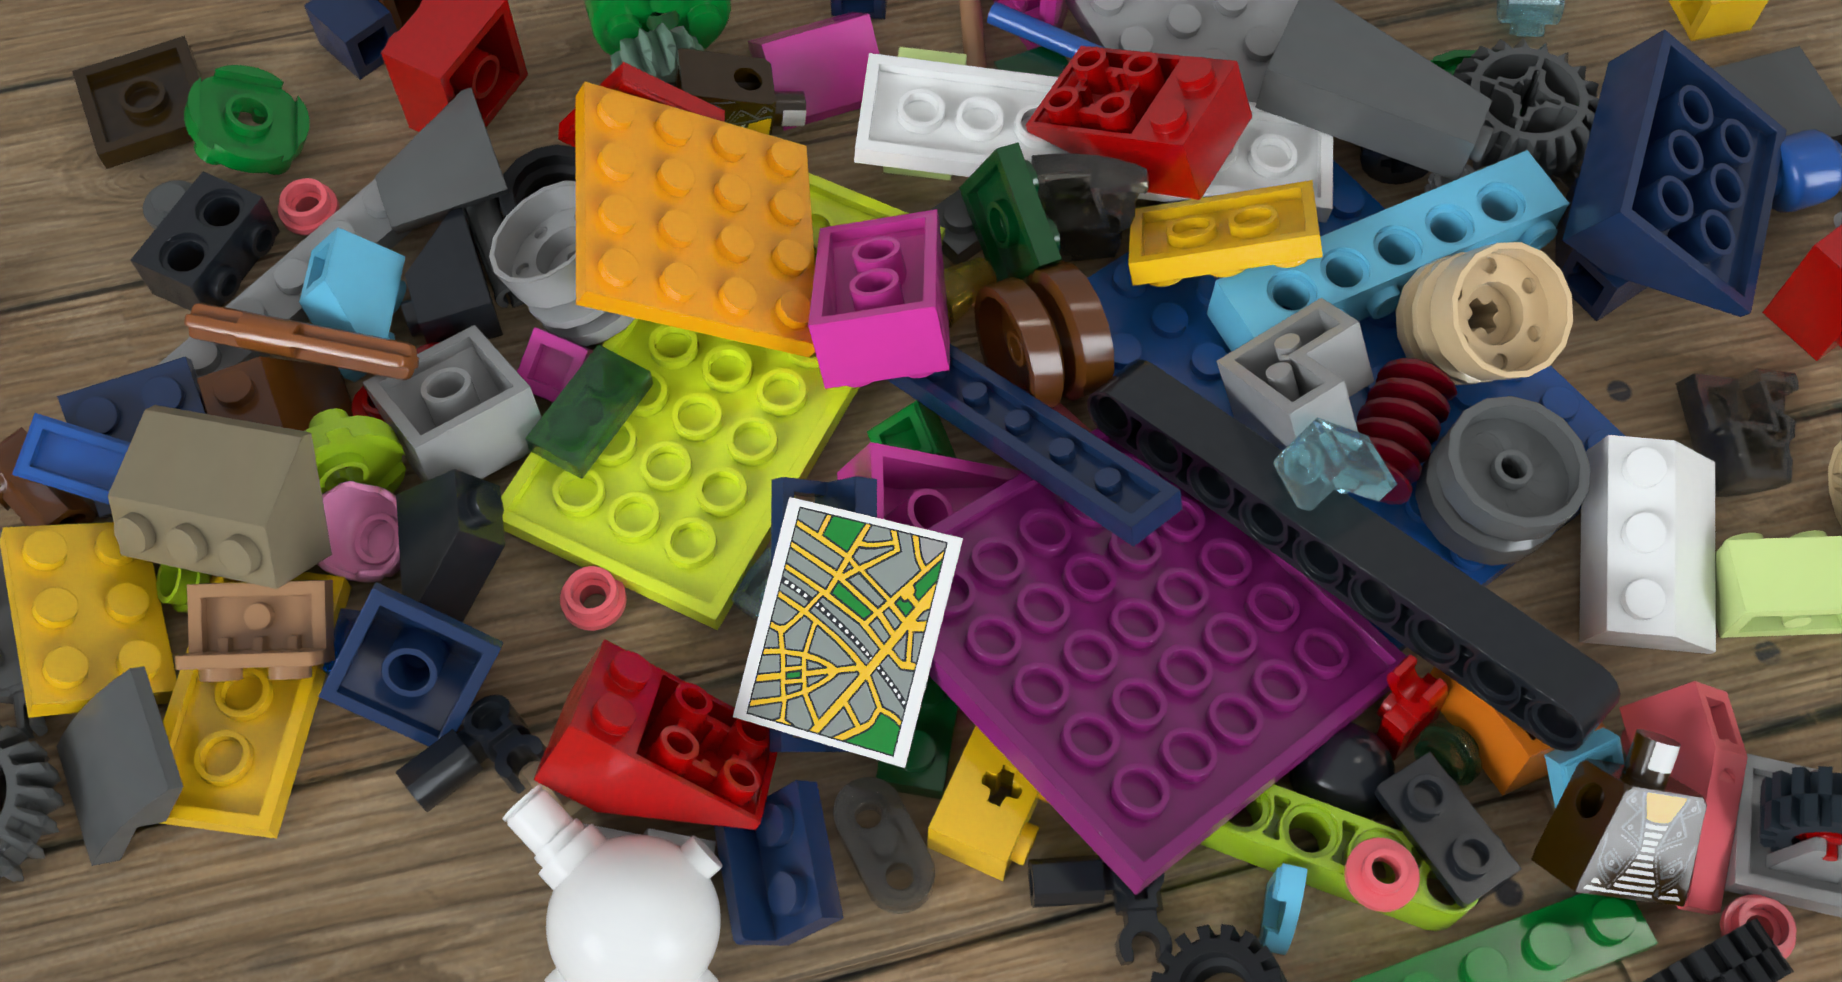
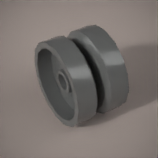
M1513 396L1487 398L1464 410L1445 437L1431 451L1429 458L1422 465L1423 469L1416 483L1415 497L1423 522L1436 539L1464 559L1490 566L1517 563L1537 551L1552 536L1556 529L1563 526L1577 512L1589 492L1591 466L1581 439L1562 417L1537 402Z

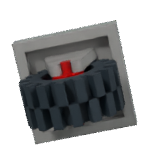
M1747 754L1748 759L1724 891L1742 895H1762L1772 898L1781 904L1842 918V773H1834L1833 767L1818 766V769Z

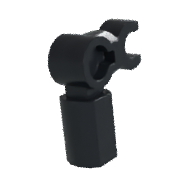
M494 694L477 701L464 717L463 730L459 733H456L453 729L396 771L405 787L426 812H429L484 770L481 763L487 758L494 762L495 770L511 791L520 794L526 789L519 779V773L526 764L533 761L541 762L546 747L537 736L531 734L525 721L506 697Z
M1099 855L1029 859L1028 881L1030 902L1033 908L1104 903L1105 895H1113L1115 913L1118 916H1123L1124 928L1118 934L1115 943L1116 957L1121 966L1130 965L1133 962L1132 940L1135 936L1142 935L1152 940L1155 945L1157 963H1160L1158 959L1165 949L1172 953V938L1167 928L1157 918V912L1163 910L1161 886L1164 882L1165 872L1135 895L1105 862H1102Z

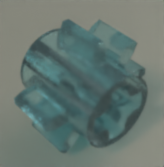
M1497 0V19L1499 23H1511L1510 35L1543 37L1545 25H1557L1560 22L1565 0Z

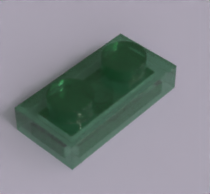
M598 344L525 438L529 450L583 479L652 387L651 372Z

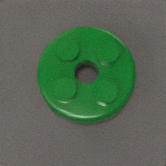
M583 0L593 36L601 49L610 56L620 51L621 39H634L639 35V28L646 32L653 31L662 22L668 30L684 26L688 34L696 37L698 43L703 46V49H706L721 35L728 23L731 12L730 0ZM654 12L666 13L660 16H651Z

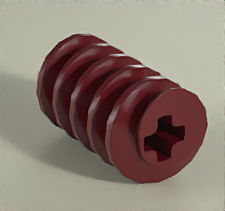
M1400 358L1389 361L1380 368L1375 385L1370 388L1366 403L1358 412L1356 426L1360 442L1337 456L1336 462L1339 472L1345 480L1360 493L1376 501L1387 504H1403L1409 501L1413 490L1411 484L1419 480L1423 469L1421 463L1429 458L1432 450L1431 443L1438 440L1442 429L1440 424L1447 421L1451 407L1448 401L1458 394L1455 383L1445 372L1433 364L1419 359Z

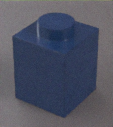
M311 0L304 5L319 43L359 80L385 63L381 51L386 47L387 41L397 31L391 12L378 0Z

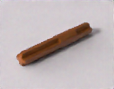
M205 303L193 305L191 313L186 314L184 319V325L189 326V336L196 340L403 381L410 379L414 370L419 366L420 358L417 357L416 347L408 342Z

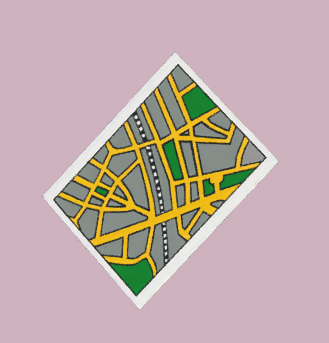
M789 497L733 717L905 768L963 538Z

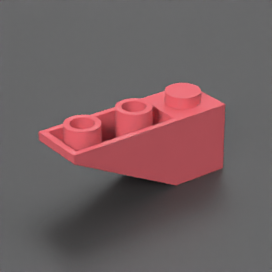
M1693 681L1619 707L1625 730L1621 734V741L1626 755H1628L1637 729L1662 734L1681 744L1670 777L1703 795L1707 807L1688 896L1684 906H1677V909L1713 915L1721 912L1748 756L1727 692Z

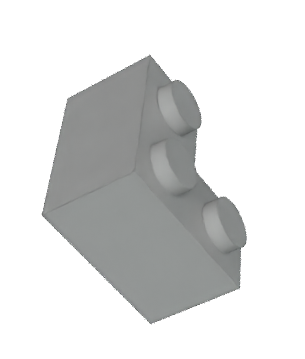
M1323 298L1316 300L1217 360L1234 418L1313 471L1321 465L1328 463L1334 457L1360 442L1349 397L1374 382L1360 323Z

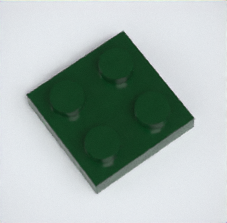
M1019 142L996 148L959 189L994 283L1011 277L1023 280L1026 283L1027 276L1034 270L1055 264L1062 259L1059 252L1060 236L1055 223L1045 215L1038 196L1039 182L1037 173L1031 162L1024 159Z

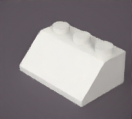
M1608 435L1586 451L1591 471L1589 492L1581 504L1579 642L1705 654L1715 653V462L1674 440Z

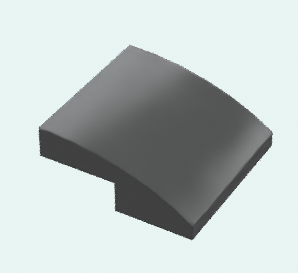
M145 666L128 669L99 691L72 719L56 746L91 866L120 861L136 828L166 822L183 789V783Z

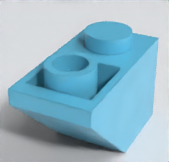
M337 227L312 250L299 303L314 325L395 340V335L389 332L392 316L400 307L406 292V282L401 280L406 256ZM338 368L344 378L353 382L358 381L367 374Z

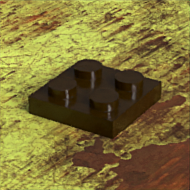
M185 36L72 71L97 155L106 169L194 141L186 129L184 111L190 89L201 75L193 51Z

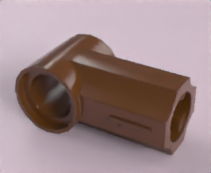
M22 427L0 442V504L7 511L12 508L25 526L92 523L98 515L79 495L12 475L27 432Z

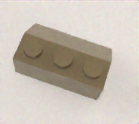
M158 405L145 409L108 494L114 521V534L119 543L122 556L278 589L332 555L311 432Z

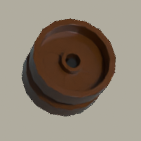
M1065 261L1034 270L1027 276L1026 283L1023 280L1011 277L986 285L977 292L974 306L975 327L985 366L1044 404L1054 408L1060 404L1061 397L1071 401L1088 397L1113 377L1114 347L1106 315L1100 299L1088 278L1075 264Z

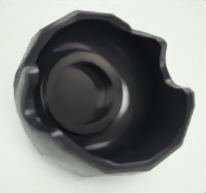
M1350 722L1290 771L1289 778L1294 792L1372 820L1385 809L1376 798L1375 789L1380 783L1395 774V765L1389 748L1376 733Z

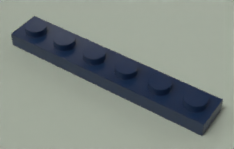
M950 344V370L935 372L923 378L901 377L887 379L1133 547L1182 510L1180 489L952 344Z

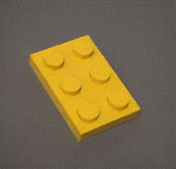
M1312 180L1203 197L1201 200L1191 199L1131 209L1128 265L1132 286L1150 284L1156 287H1165L1176 284L1183 278L1208 274L1215 277H1231L1248 268L1268 265L1291 268L1305 263L1308 259L1323 257Z
M114 522L3 527L0 537V549L28 718L78 713L99 691L130 668L145 666L156 703H169L177 678L162 605L157 596V580L153 562L121 555L119 543L114 534Z

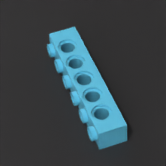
M1526 150L1321 236L1323 254L1321 258L1308 259L1305 263L1291 268H1280L1274 265L1248 268L1237 275L1222 277L1216 280L1207 316L1231 352L1320 298L1328 301L1358 321L1369 316L1373 319H1379L1396 310L1403 286L1417 269L1438 258L1452 256L1460 252H1469L1473 249L1495 243L1522 242L1538 250L1543 248L1556 236L1558 232L1556 227L1569 202L1530 152ZM1281 306H1286V307H1289V308H1291V309H1293V310H1288V309L1282 308Z

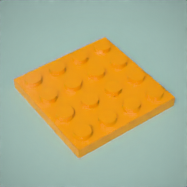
M584 82L575 96L576 305L810 358L815 353L808 327L815 272V254L807 146Z

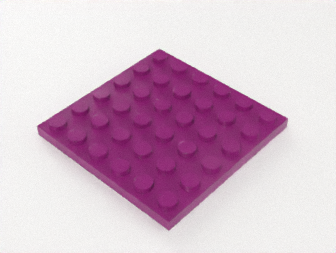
M1096 428L1090 433L1180 489L1182 510L1133 547L1022 472L926 529L963 538L929 676L1132 892L1137 895L1321 747L1338 731L1388 693L1391 689L1387 682V675L1406 655L1361 614Z

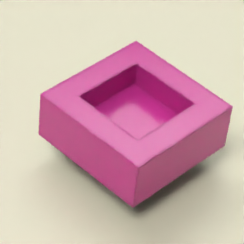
M534 327L517 372L531 387L533 394L562 406L597 352L544 329Z

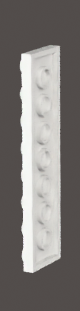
M869 53L854 163L969 177L996 148L1019 142L1024 159L1030 161L1035 168L1039 186L1169 203L1191 200L1145 192L1029 133L1025 126L1058 77ZM1249 102L1253 117L1203 197L1312 180L1318 222H1327L1333 209V136L1255 108V102Z

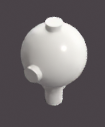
M541 784L529 791L504 815L502 820L508 822L507 825L536 855L534 859L542 867L538 875L553 890L546 915V935L549 951L556 968L544 979L545 982H719L708 969L717 948L721 927L720 904L711 877L723 866L715 854L699 838L693 835L681 847L668 840L649 835H624L607 839L593 823L585 827L578 818L573 819L546 789H542L543 786Z

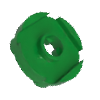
M226 65L216 68L214 76L205 78L202 82L200 77L193 83L185 106L184 121L188 134L195 142V153L204 162L212 165L221 164L241 172L280 175L290 168L292 161L301 153L310 126L306 105L299 96L294 101L291 95L282 89L284 81L274 74L251 66ZM240 112H247L251 114L253 122L261 125L250 126L241 123L237 119Z

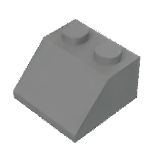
M475 325L417 354V357L420 358L419 366L414 370L410 379L403 381L376 375L363 382L368 395L384 422L394 429L403 447L406 459L422 482H426L453 469L483 479L529 454L546 430L531 387Z

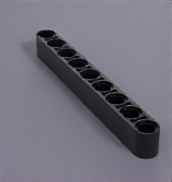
M1136 359L1090 394L1087 400L1089 415L1096 427L1107 437L1546 745L1565 752L1576 751L1619 702L1621 693L1618 683L1612 674L1601 664L1156 365L1146 360Z

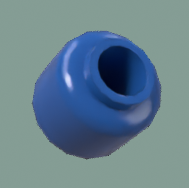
M1817 129L1803 130L1786 135L1785 140L1781 144L1782 157L1772 209L1780 213L1794 212L1829 201L1838 194L1842 185V145Z

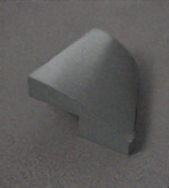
M471 87L460 91L375 176L389 223L397 234L444 220L451 210L461 207L463 209L509 193Z

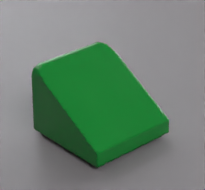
M917 400L866 431L870 442L957 458L939 415Z

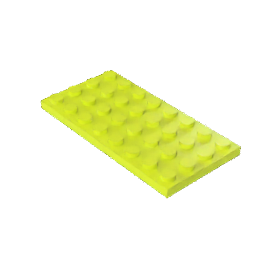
M809 173L815 263L820 228L909 214ZM940 226L942 242L945 236V228ZM636 318L626 329L603 343L501 496L504 507V531L580 567H601L611 573L615 580L622 582L625 588L718 630L771 540L772 479L781 477L807 479L860 387L840 386L825 389L816 353L809 358Z

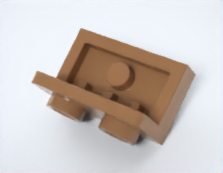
M333 580L289 581L278 589L246 582L187 585L189 653L175 656V670L199 669L200 682H220L243 679V668L268 667L269 679L287 680L312 677V666L335 660Z

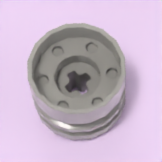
M562 181L541 188L523 199L504 218L492 239L489 259L493 272L518 299L528 305L530 313L542 322L543 327L547 331L586 347L608 340L626 329L636 319L576 305V181Z

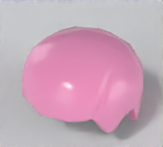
M355 481L341 482L322 494L332 555L317 565L330 574L345 577L346 580L363 583L380 582L384 577H392L400 570L396 496L382 487L366 485Z

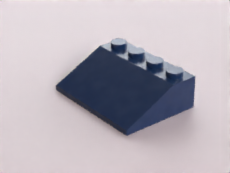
M1664 29L1608 62L1563 241L1606 274L1738 317L1748 315L1752 311L1782 157L1781 144L1785 140L1787 130Z

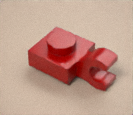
M1411 654L1407 655L1387 675V682L1392 692L1383 701L1376 713L1382 719L1377 735L1389 748L1393 761L1438 718L1450 691L1445 681L1441 678L1437 680L1429 672L1421 679L1415 670L1418 659Z

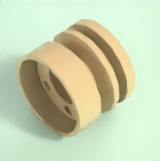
M1522 242L1495 243L1473 249L1469 252H1460L1452 256L1441 257L1418 268L1403 286L1396 308L1397 337L1406 358L1419 359L1433 364L1445 372L1455 385H1471L1492 382L1494 380H1509L1532 376L1549 367L1566 347L1573 324L1572 294L1562 270L1543 251Z

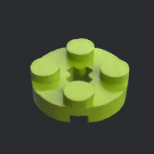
M335 408L318 413L310 421L309 428L305 430L312 434L322 494L341 482L346 481L374 485L394 493L403 481L406 468L403 464L402 456L405 453L394 429L386 422L369 416L357 415L349 417L344 410Z

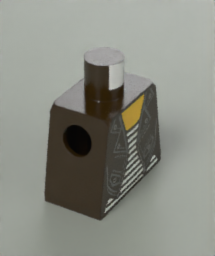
M678 49L675 87L724 110L726 123L771 136L773 126L805 125L806 99L804 92L775 91L771 63L766 59L693 49Z
M1637 729L1625 764L1589 758L1578 763L1533 852L1531 860L1578 893L1684 906L1688 896L1707 805L1703 795L1670 777L1681 744L1662 734Z

